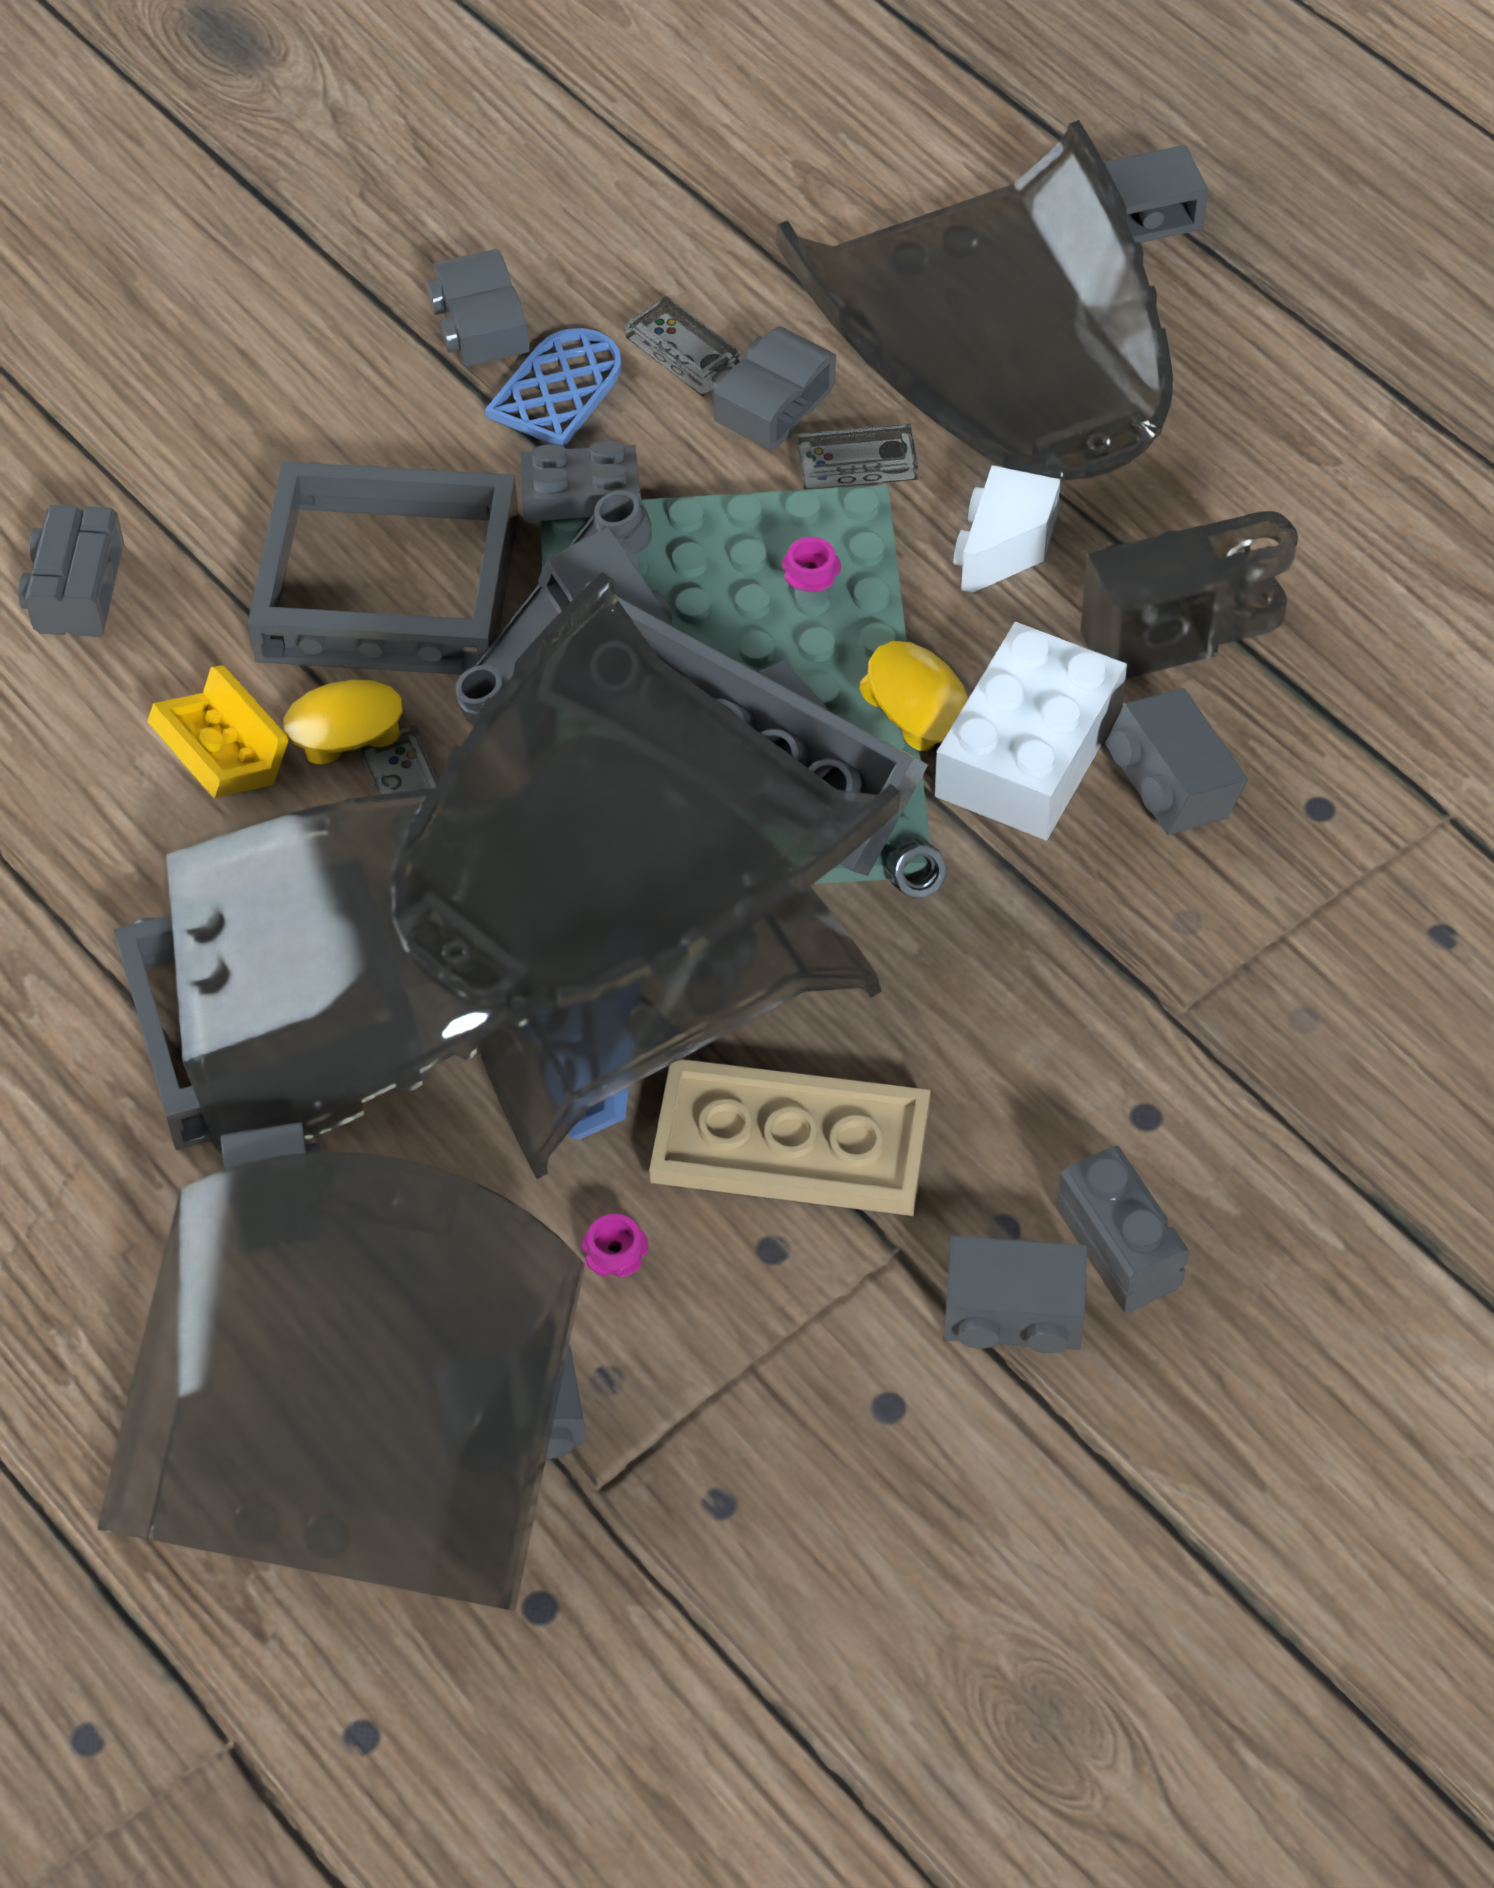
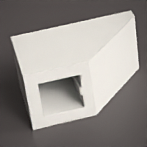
M991 466L985 487H975L972 493L968 511V521L973 522L971 530H961L956 542L953 563L954 565L962 566L961 591L974 593L1044 561L1057 521L1061 479Z

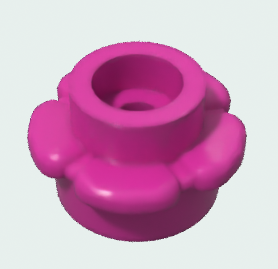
M805 537L795 541L789 547L787 554L783 558L782 568L786 571L784 578L791 587L806 592H819L833 585L834 576H838L841 572V562L838 556L835 555L834 548L829 542L818 537Z
M622 1214L604 1215L594 1221L584 1235L582 1249L587 1253L585 1258L586 1264L594 1273L600 1276H609V1274H615L618 1277L629 1276L641 1267V1257L645 1256L648 1252L647 1236L639 1229L636 1222L628 1216ZM619 1245L621 1250L617 1253H612L609 1251V1247Z

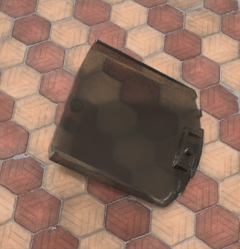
M313 1152L282 1155L247 1162L222 1170L181 1188L137 1358L97 1530L515 1611L585 1263L556 1233L531 1213L501 1194L468 1178L437 1167L396 1157L357 1152Z

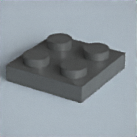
M607 440L594 443L590 448L566 449L560 445L549 444L536 447L532 452H521L524 522L592 517L597 502L604 495L617 490L631 491L641 500L636 445H624L618 441Z

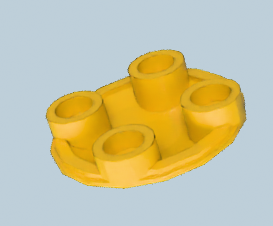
M891 641L879 646L868 661V673L861 679L859 686L864 699L869 704L881 708L889 720L902 729L903 738L908 745L918 751H928L936 743H942L968 701V696L962 682L950 666L933 652L911 642Z
M351 679L329 683L307 692L290 706L283 718L284 733L294 745L304 748L306 759L314 764L330 763L339 758L342 752L356 750L366 745L384 747L398 740L401 735L398 720L403 713L402 699L391 686L374 680Z

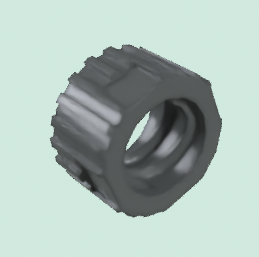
M908 838L906 841L901 840L900 844L893 846L894 849L889 852L888 859H886L887 867H885V870L888 872L887 878L896 889L914 899H923V897L939 891L947 877L946 871L948 868L945 866L940 854L941 852L925 840L922 841L920 838ZM917 856H925L928 865L924 874L915 882L907 880L903 870L908 862Z

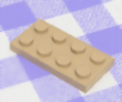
M671 1058L649 1168L650 1183L914 1216L931 1090Z

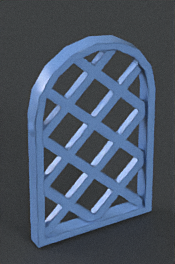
M585 328L565 329L549 335L537 345L487 406L485 416L490 420L550 444L565 447L616 384L622 371L620 350L613 339L595 330ZM581 340L583 347L563 351L561 343ZM552 347H555V353L544 355ZM609 350L615 359L597 364L594 353ZM582 355L587 356L590 366L570 370L567 359ZM555 361L560 362L562 372L543 376L540 368L541 364ZM533 368L536 377L523 380ZM612 370L605 381H603L600 372ZM590 374L594 375L597 385L577 389L573 378ZM562 380L567 381L570 391L549 394L546 384ZM539 386L543 397L522 401L519 390ZM513 394L515 403L503 405L509 396ZM593 395L583 407L580 397ZM573 399L576 407L575 411L556 414L553 403ZM546 405L548 417L529 420L526 409ZM518 411L521 419L507 413ZM573 420L563 432L560 423ZM553 425L555 433L542 427Z

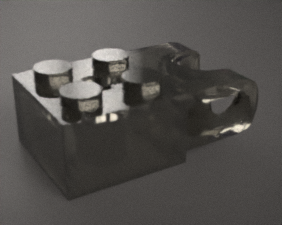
M1262 511L1180 531H1167L1159 536L1122 545H1110L1102 550L1088 553L1080 632L1088 649L1126 663L1125 679L1215 657L1221 644L1269 633L1279 628L1285 619L1288 599L1282 586L1274 576L1291 568L1295 560L1298 544L1297 530L1282 514L1274 511ZM1259 538H1269L1279 543L1276 546H1267L1255 550L1250 549L1252 543ZM1249 599H1258L1265 602L1268 607H1253L1248 605L1247 601Z

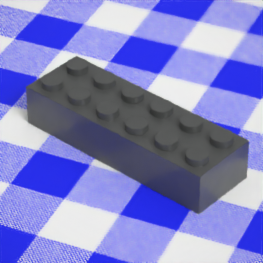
M589 581L529 692L843 867L866 876L869 875L928 766V764Z

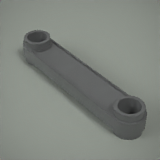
M626 490L612 491L604 495L597 502L594 508V515L569 546L609 526L618 542L621 540L625 541L636 555L649 545L652 539V523L644 504L635 494ZM540 584L476 665L466 670L456 683V700L467 722L478 731L486 733L497 732L505 728L513 720L517 706L531 690L565 626V622Z

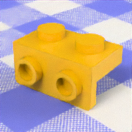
M224 665L210 668L203 693L153 703L147 721L214 799L274 785L288 744V737Z

